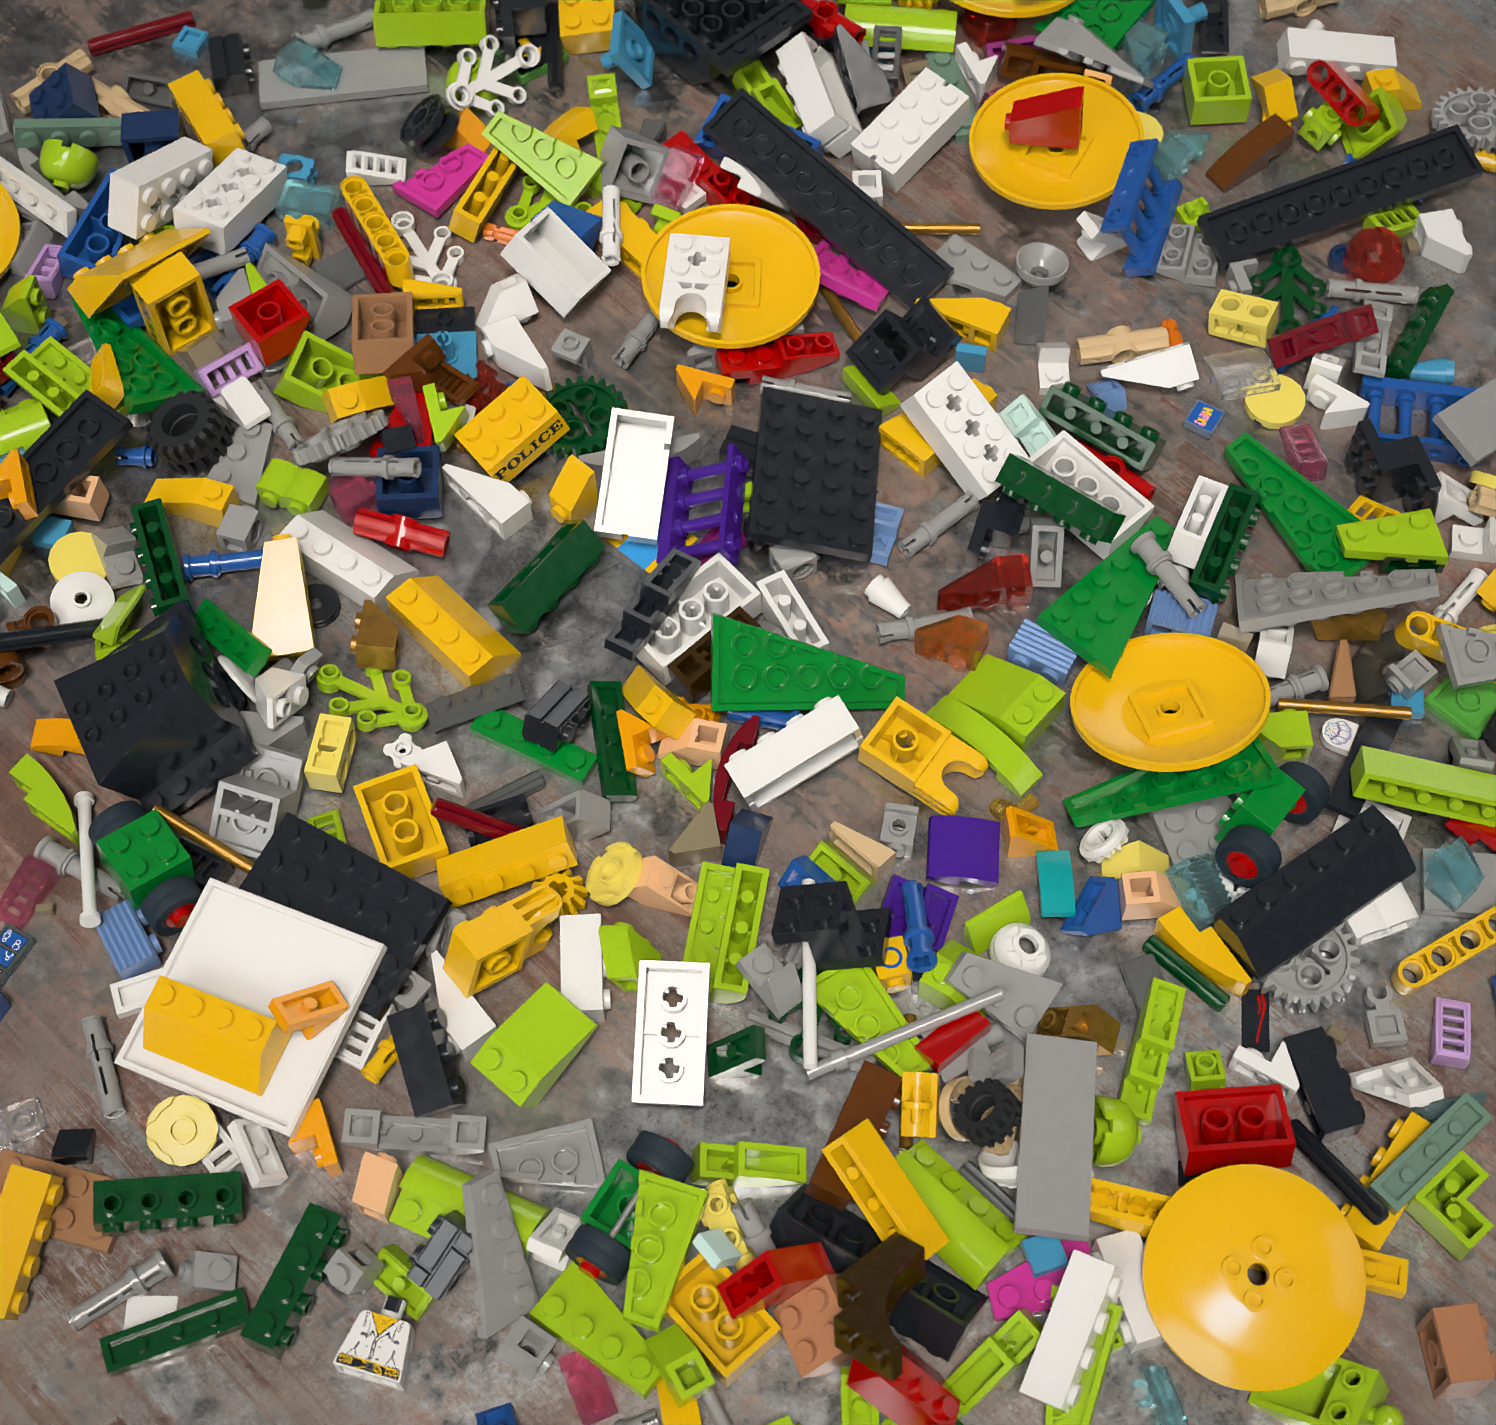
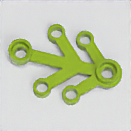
M530 175L525 176L522 180L523 193L518 205L510 207L505 213L506 224L512 229L521 230L553 200L560 202L545 189L540 202L531 205L534 194L540 190V184ZM591 184L582 194H587L593 198L602 197V192ZM579 202L573 207L587 211L592 206L588 202Z
M333 664L323 665L316 675L317 687L320 691L335 693L341 689L362 699L348 702L343 697H335L329 702V714L343 717L357 714V728L363 732H370L375 728L397 724L404 731L416 732L421 730L428 720L425 706L414 701L410 689L411 674L407 670H396L392 674V687L398 690L401 703L389 697L383 677L384 670L365 668V674L370 677L373 690L342 676L341 670ZM383 709L390 713L376 715L373 711Z

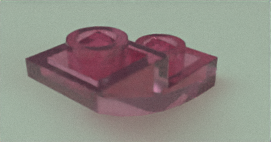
M576 1351L557 1358L582 1425H594L619 1414L600 1368Z

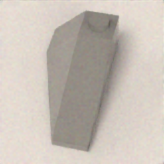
M1068 16L1067 20L1057 17L1035 39L1034 45L1050 53L1060 55L1150 89L1154 86L1151 80L1099 36L1084 27L1085 21L1076 17Z
M266 243L256 269L267 285L280 278L309 312L311 319L304 330L326 340L344 328L352 313V296L337 284L275 246Z

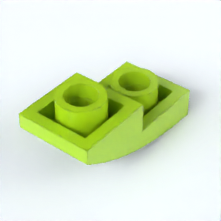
M1219 1049L1184 1053L1189 1091L1225 1088L1226 1075Z

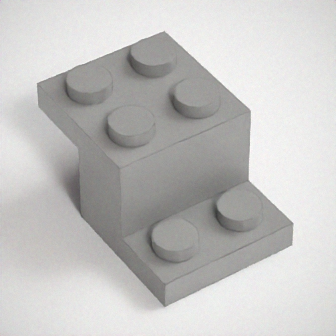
M252 741L259 756L232 776L219 780L209 835L238 853L257 859L287 812L294 816L297 814L307 757Z

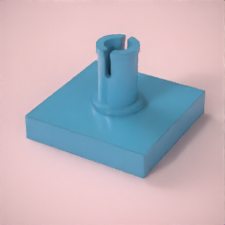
M1156 0L1153 27L1177 60L1184 53H1191L1195 23L1206 20L1208 12L1202 2L1187 8L1181 0Z
M621 10L613 14L610 50L601 55V63L607 71H611L619 66L644 90L652 86L655 52L643 30Z
M439 331L429 334L436 340L447 358L443 361L478 382L476 331H444V333ZM417 334V342L426 334Z

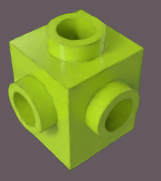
M1325 101L1318 109L1313 106L1303 116L1301 120L1304 122V125L1297 132L1319 151L1326 143L1332 146L1343 134L1339 129L1345 124V121Z

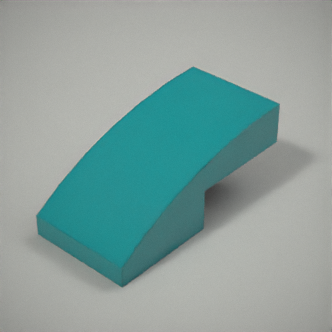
M1036 851L1035 862L1039 883L1038 898L1041 917H1075V894L1070 851Z

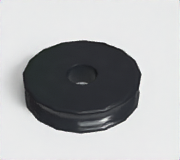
M316 583L307 585L313 627L318 629L330 625L339 616L341 610V603L337 592L326 584ZM315 603L322 604L318 609L312 608Z

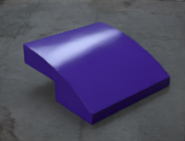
M930 816L928 822L926 879L956 886L961 881L991 888L997 885L999 880L1000 822L964 816Z
M896 874L890 878L880 908L889 907L892 914L889 938L901 935L904 937L907 930L901 886L909 880ZM928 883L923 887L927 925L934 933L932 949L939 951L944 945L959 896Z

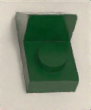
M752 1025L707 1045L708 1078L714 1080L758 1077L762 1075V1062L766 1061L764 1027Z

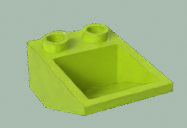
M1340 1357L1325 1371L1309 1381L1277 1391L1251 1392L1248 1403L1253 1407L1288 1425H1404V1417L1401 1411L1393 1405H1384L1390 1389L1380 1371Z

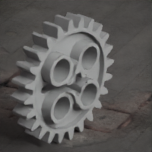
M1467 87V91L1464 92L1456 88L1455 94L1447 91L1446 96H1439L1438 101L1434 102L1430 121H1432L1431 127L1435 128L1436 132L1458 124L1468 143L1476 153H1478L1480 148H1484L1487 153H1490L1491 148L1496 149V95L1494 94V89L1484 92L1482 87H1479L1477 91Z
M381 409L370 413L362 412L321 428L318 434L309 437L303 444L298 445L291 452L299 466L314 461L318 463L331 456L340 455L360 446L362 441L375 435L377 431L383 429L389 422Z
M1342 923L1288 961L1287 965L1281 966L1260 982L1263 981L1264 985L1260 993L1265 994L1272 991L1274 995L1271 1002L1275 1003L1282 998L1285 1000L1284 1007L1287 1010L1292 1002L1297 1003L1300 1013L1303 1012L1306 1004L1310 1005L1313 1012H1317L1320 1002L1327 1009L1331 1007L1333 999L1341 1002L1345 995L1344 992L1349 993L1354 985L1351 981H1355L1359 974L1355 968L1358 967L1361 959L1354 957L1359 946L1348 945L1354 936L1353 933L1342 934L1341 931L1345 923ZM1326 950L1330 952L1334 958L1327 959L1323 957L1319 951ZM1301 955L1306 957L1305 960L1300 959ZM1253 976L1252 982L1258 983L1259 981ZM1302 976L1312 977L1316 984H1307L1303 981Z

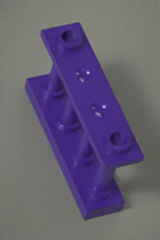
M734 443L728 444L727 460L716 464L692 469L687 466L680 456L669 458L657 564L673 548L692 557L720 552L732 565L738 564L739 551L742 548L740 536L749 461L747 456L742 454ZM725 474L724 487L691 494L692 485L695 481ZM722 500L721 513L688 520L689 511L693 506ZM720 526L718 540L686 546V537L690 532Z

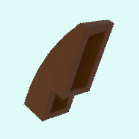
M1004 41L997 69L1001 77L1020 80L1047 73H1069L1084 76L1085 69H1089V67L1041 49Z
M1275 113L1230 147L1206 171L1205 176L1223 193L1228 192L1267 168L1269 159L1291 147L1295 130Z

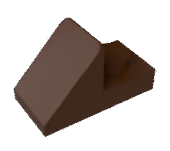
M427 333L383 372V375L398 394L423 391L422 386L433 383L427 374L447 357L436 340Z

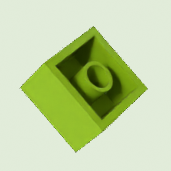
M1244 56L1187 58L1182 84L1190 125L1247 122L1252 96Z

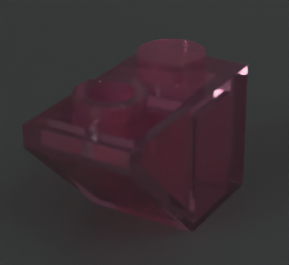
M681 146L671 147L650 202L678 212L695 184L705 157Z
M345 452L341 453L339 457H348ZM332 476L328 489L333 508L347 526H353L359 508L379 512L375 500L376 485L372 481L367 483L364 477Z

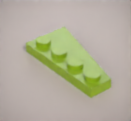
M501 111L496 113L481 133V135L561 203L571 207L574 206L606 164V162Z
M871 967L827 970L816 976L817 1005L859 1044L908 1024ZM917 1036L871 1054L889 1072L900 1077L903 1076L904 1071L929 1072L933 1069L914 1049L920 1042Z
M640 1170L623 1319L625 1322L659 1333L709 1198V1193L706 1190Z
M572 1261L529 1312L530 1319L640 1398L646 1400L662 1380V1377L643 1343L644 1338L631 1323L624 1321L621 1311L599 1285L578 1269L579 1266Z
M1051 1284V1298L1053 1305L1059 1286ZM1109 1303L1106 1313L1110 1314L1109 1322L1103 1335L1097 1334L1093 1349H1096V1356L1090 1370H1084L1079 1384L1083 1388L1077 1405L1075 1407L1070 1406L1068 1413L1046 1404L1045 1425L1092 1424L1123 1315V1306Z

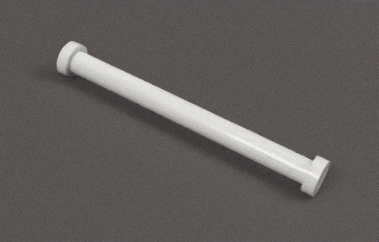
M81 791L74 796V805L78 808L83 912L80 914V924L85 928H94L101 923V915L97 911L94 849L88 835V830L92 823L91 807L94 805V795L88 791Z

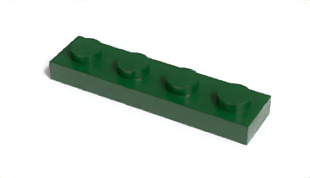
M1448 283L1435 288L1429 287L1422 292L1415 310L1409 315L1408 323L1403 332L1397 337V343L1391 354L1387 357L1384 377L1404 379L1410 376L1454 294V290Z
M590 681L587 686V692L591 697L589 706L592 710L591 721L602 797L611 802H634L638 796L635 774L626 769L616 711L621 709L625 711L621 681Z
M241 1287L100 1338L99 1342L108 1375L110 1377L116 1376L243 1329L250 1316L243 1289Z

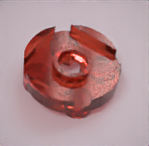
M969 9L965 10L962 17V30L964 34L981 49L988 43L1010 40L1014 38L1016 33L1017 18L996 17ZM985 19H989V21H995V22H994V23H986V22H985Z
M1387 228L1362 229L1350 239L1346 246L1343 259L1344 267L1349 270L1354 278L1362 279L1363 282L1388 284L1404 268L1405 257H1403L1401 250L1403 244L1399 237ZM1378 251V259L1381 262H1373L1370 259L1369 252Z

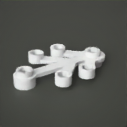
M493 35L483 37L479 43L482 55L477 79L469 84L471 65L476 62V53L470 48L459 51L457 61L460 67L457 81L451 83L445 93L448 105L457 111L471 106L485 111L489 117L493 118L496 114L493 113L491 106L495 104L498 107V111L504 113V105L500 100L489 101L474 95L482 89L508 98V101L513 105L523 103L526 100V92L522 87H511L497 81L520 67L527 69L537 65L540 60V53L536 46L525 44L519 47L515 52V57L491 70L494 53L499 47V42ZM486 40L492 42V49L487 48ZM523 52L528 55L527 62H525L522 58ZM464 53L469 54V63L464 60ZM456 91L461 94V101L456 100ZM514 91L520 94L519 101L514 98Z
M407 211L395 213L391 218V224L399 237L405 238L416 257L410 256L413 269L426 271L429 276L415 275L414 280L457 287V281L453 276L457 266L465 261L463 248L460 246L450 247L447 250L448 259L443 270L440 271L437 267L444 246L452 242L451 230L446 226L437 227L434 230V240L428 252L415 233L416 225L413 215Z

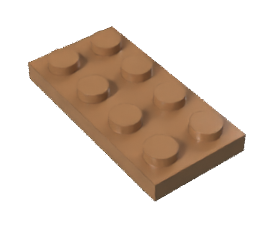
M7 1149L2 1150L0 1154V1196L11 1164L64 1178L62 1182L64 1188L63 1196L60 1203L56 1207L54 1206L50 1219L52 1229L48 1239L111 1256L118 1236L107 1237L103 1236L102 1232L95 1231L93 1225V1181L115 1180L114 1178Z

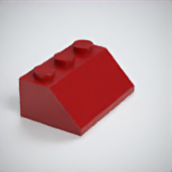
M1281 1084L1175 1092L1177 1146L1184 1176L1204 1174L1214 1169L1241 1164L1263 1165L1274 1168L1291 1167L1296 1142Z
M902 1344L903 1374L893 1382L878 1372L872 1371L868 1366L855 1358L852 1359L846 1385L897 1425H956L960 1399L939 1372L904 1344Z

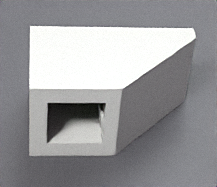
M1453 209L1418 214L1412 234L1414 239L1417 238L1421 256L1457 273H1465L1468 262L1472 258V247L1469 242H1466L1462 223L1459 219H1456Z
M516 273L491 285L475 323L477 329L482 334V327L515 315L521 324L531 319L532 315L539 312L527 280L519 273Z
M271 667L255 679L256 709L267 728L274 729L307 704L309 690L306 687V674Z

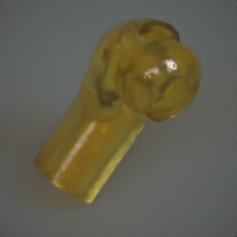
M1031 793L1018 803L998 798L990 803L989 811L996 819L1004 821L1005 809L1007 807L1013 806L1032 813L1040 806V802Z

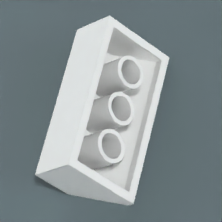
M1065 430L1028 458L1033 463L1126 515L1111 544L1098 541L1096 545L1079 536L1081 533L1079 529L1071 526L1069 531L1103 560L1133 536L1154 510L1155 506Z
M323 510L296 515L280 533L291 534V538L297 537L299 540L304 570L362 607L364 600H371L385 612L388 609L386 596L406 580L414 578L419 574L418 569L370 539L353 534L352 528Z

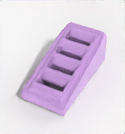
M45 244L25 276H36L40 288L43 289L45 299H55L61 288L64 276L61 274L58 259H51L49 257L57 258V254L63 245Z
M247 342L194 370L193 373L201 387L205 390V394L214 398L221 394V389L242 376L249 378L263 370L264 367L250 342ZM242 353H244L251 366L248 370L239 357ZM233 359L240 374L236 375L228 361ZM221 365L229 377L226 381L218 370V367ZM209 372L212 373L218 383L215 387L207 376Z
M1435 997L1430 1064L1465 1070L1470 1063L1471 1003ZM1443 1008L1461 1011V1016L1443 1013ZM1443 1020L1460 1023V1027L1443 1025ZM1443 1032L1457 1034L1460 1036L1459 1039L1443 1036ZM1443 1044L1459 1046V1050L1443 1048Z

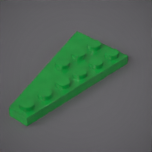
M1075 0L1065 8L1055 11L1054 15L1044 22L1040 20L1034 24L1033 31L1040 35L1057 17L1067 20L1068 16H1073L1085 21L1084 27L1093 31L1117 51L1155 5L1156 0Z
M72 297L71 301L97 352L102 344L107 343L111 345L124 388L122 400L130 415L157 410L156 407L159 404L165 403V399L170 396L175 397L181 391L187 393L188 390H195L197 393L199 391L205 393V390L140 327L129 328L112 310V306L88 318Z
M1244 432L1225 448L1223 456L1248 489L1260 492L1258 504L1308 572L1344 571L1345 577L1357 576L1374 561L1371 559L1344 558L1336 535L1337 525L1361 520L1256 439Z
M1157 515L1041 612L1036 621V624L1110 679L1159 581L1157 575L1148 573L1146 570L1147 565L1139 554H1134L1130 550L1131 544L1142 534L1152 531L1156 535V542L1164 551H1167L1175 531L1174 527Z
M711 612L710 709L712 711L814 710V706L820 700L826 697L834 698L839 695L847 709H888L896 697L905 701V676L903 674Z
M1257 737L1242 751L1217 764L1179 772H1156L1134 768L1063 800V803L1075 827L1079 828L1285 783L1282 772Z

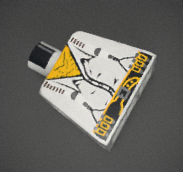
M386 1296L380 1314L368 1310L360 1312L333 1361L338 1372L405 1391L415 1339L413 1326L401 1320L407 1305L406 1301L394 1296Z

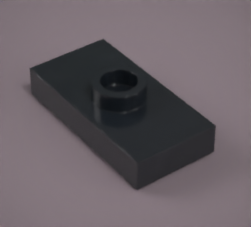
M475 306L415 309L416 339L417 334H431L439 331L442 333L444 331H476Z

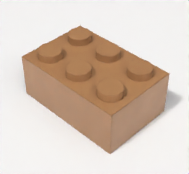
M412 292L352 295L351 345L355 374L375 375L383 373L416 344Z

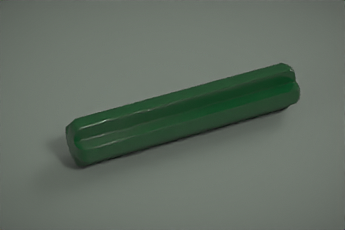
M1151 935L1145 941L1142 947L1143 951L1146 954L1152 953L1157 963L1213 1009L1220 1012L1228 1005L1231 999L1229 994L1158 936Z

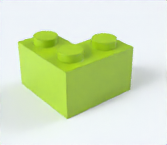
M1463 1150L1445 1165L1412 1198L1405 1208L1459 1262L1494 1227L1468 1201L1490 1175Z

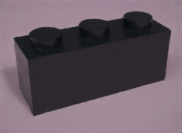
M422 1003L386 1016L415 1118L429 1117L466 1104L464 1097L466 1086L462 1077L457 1073L454 1062L456 1061V1051L453 1044L448 1041L445 1031L447 1025L446 1017L443 1010L438 1007V1003Z
M1323 1026L1284 1037L1282 1041L1286 1044L1300 1085L1296 1095L1313 1134L1323 1144L1358 1134L1365 1123V1111L1361 1102L1353 1097L1350 1090V1076L1347 1070L1339 1065L1336 1058L1337 1048L1332 1037H1327Z

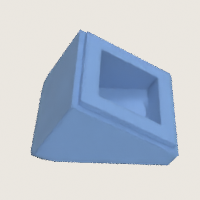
M1111 378L1087 385L1090 398L1095 396L1108 403L1106 408L1114 412L1127 409L1126 389L1116 379Z

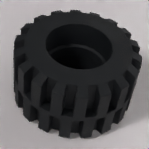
M188 390L187 393L181 391L175 397L170 396L165 399V403L159 404L156 407V413L151 414L149 418L151 423L147 424L146 430L148 434L146 436L152 448L172 470H177L182 474H185L187 471L190 474H194L199 469L202 471L208 469L210 464H216L219 461L218 458L221 455H225L227 452L226 446H229L232 441L230 436L233 434V429L230 426L229 419L210 396H207L202 391L198 393L195 390Z

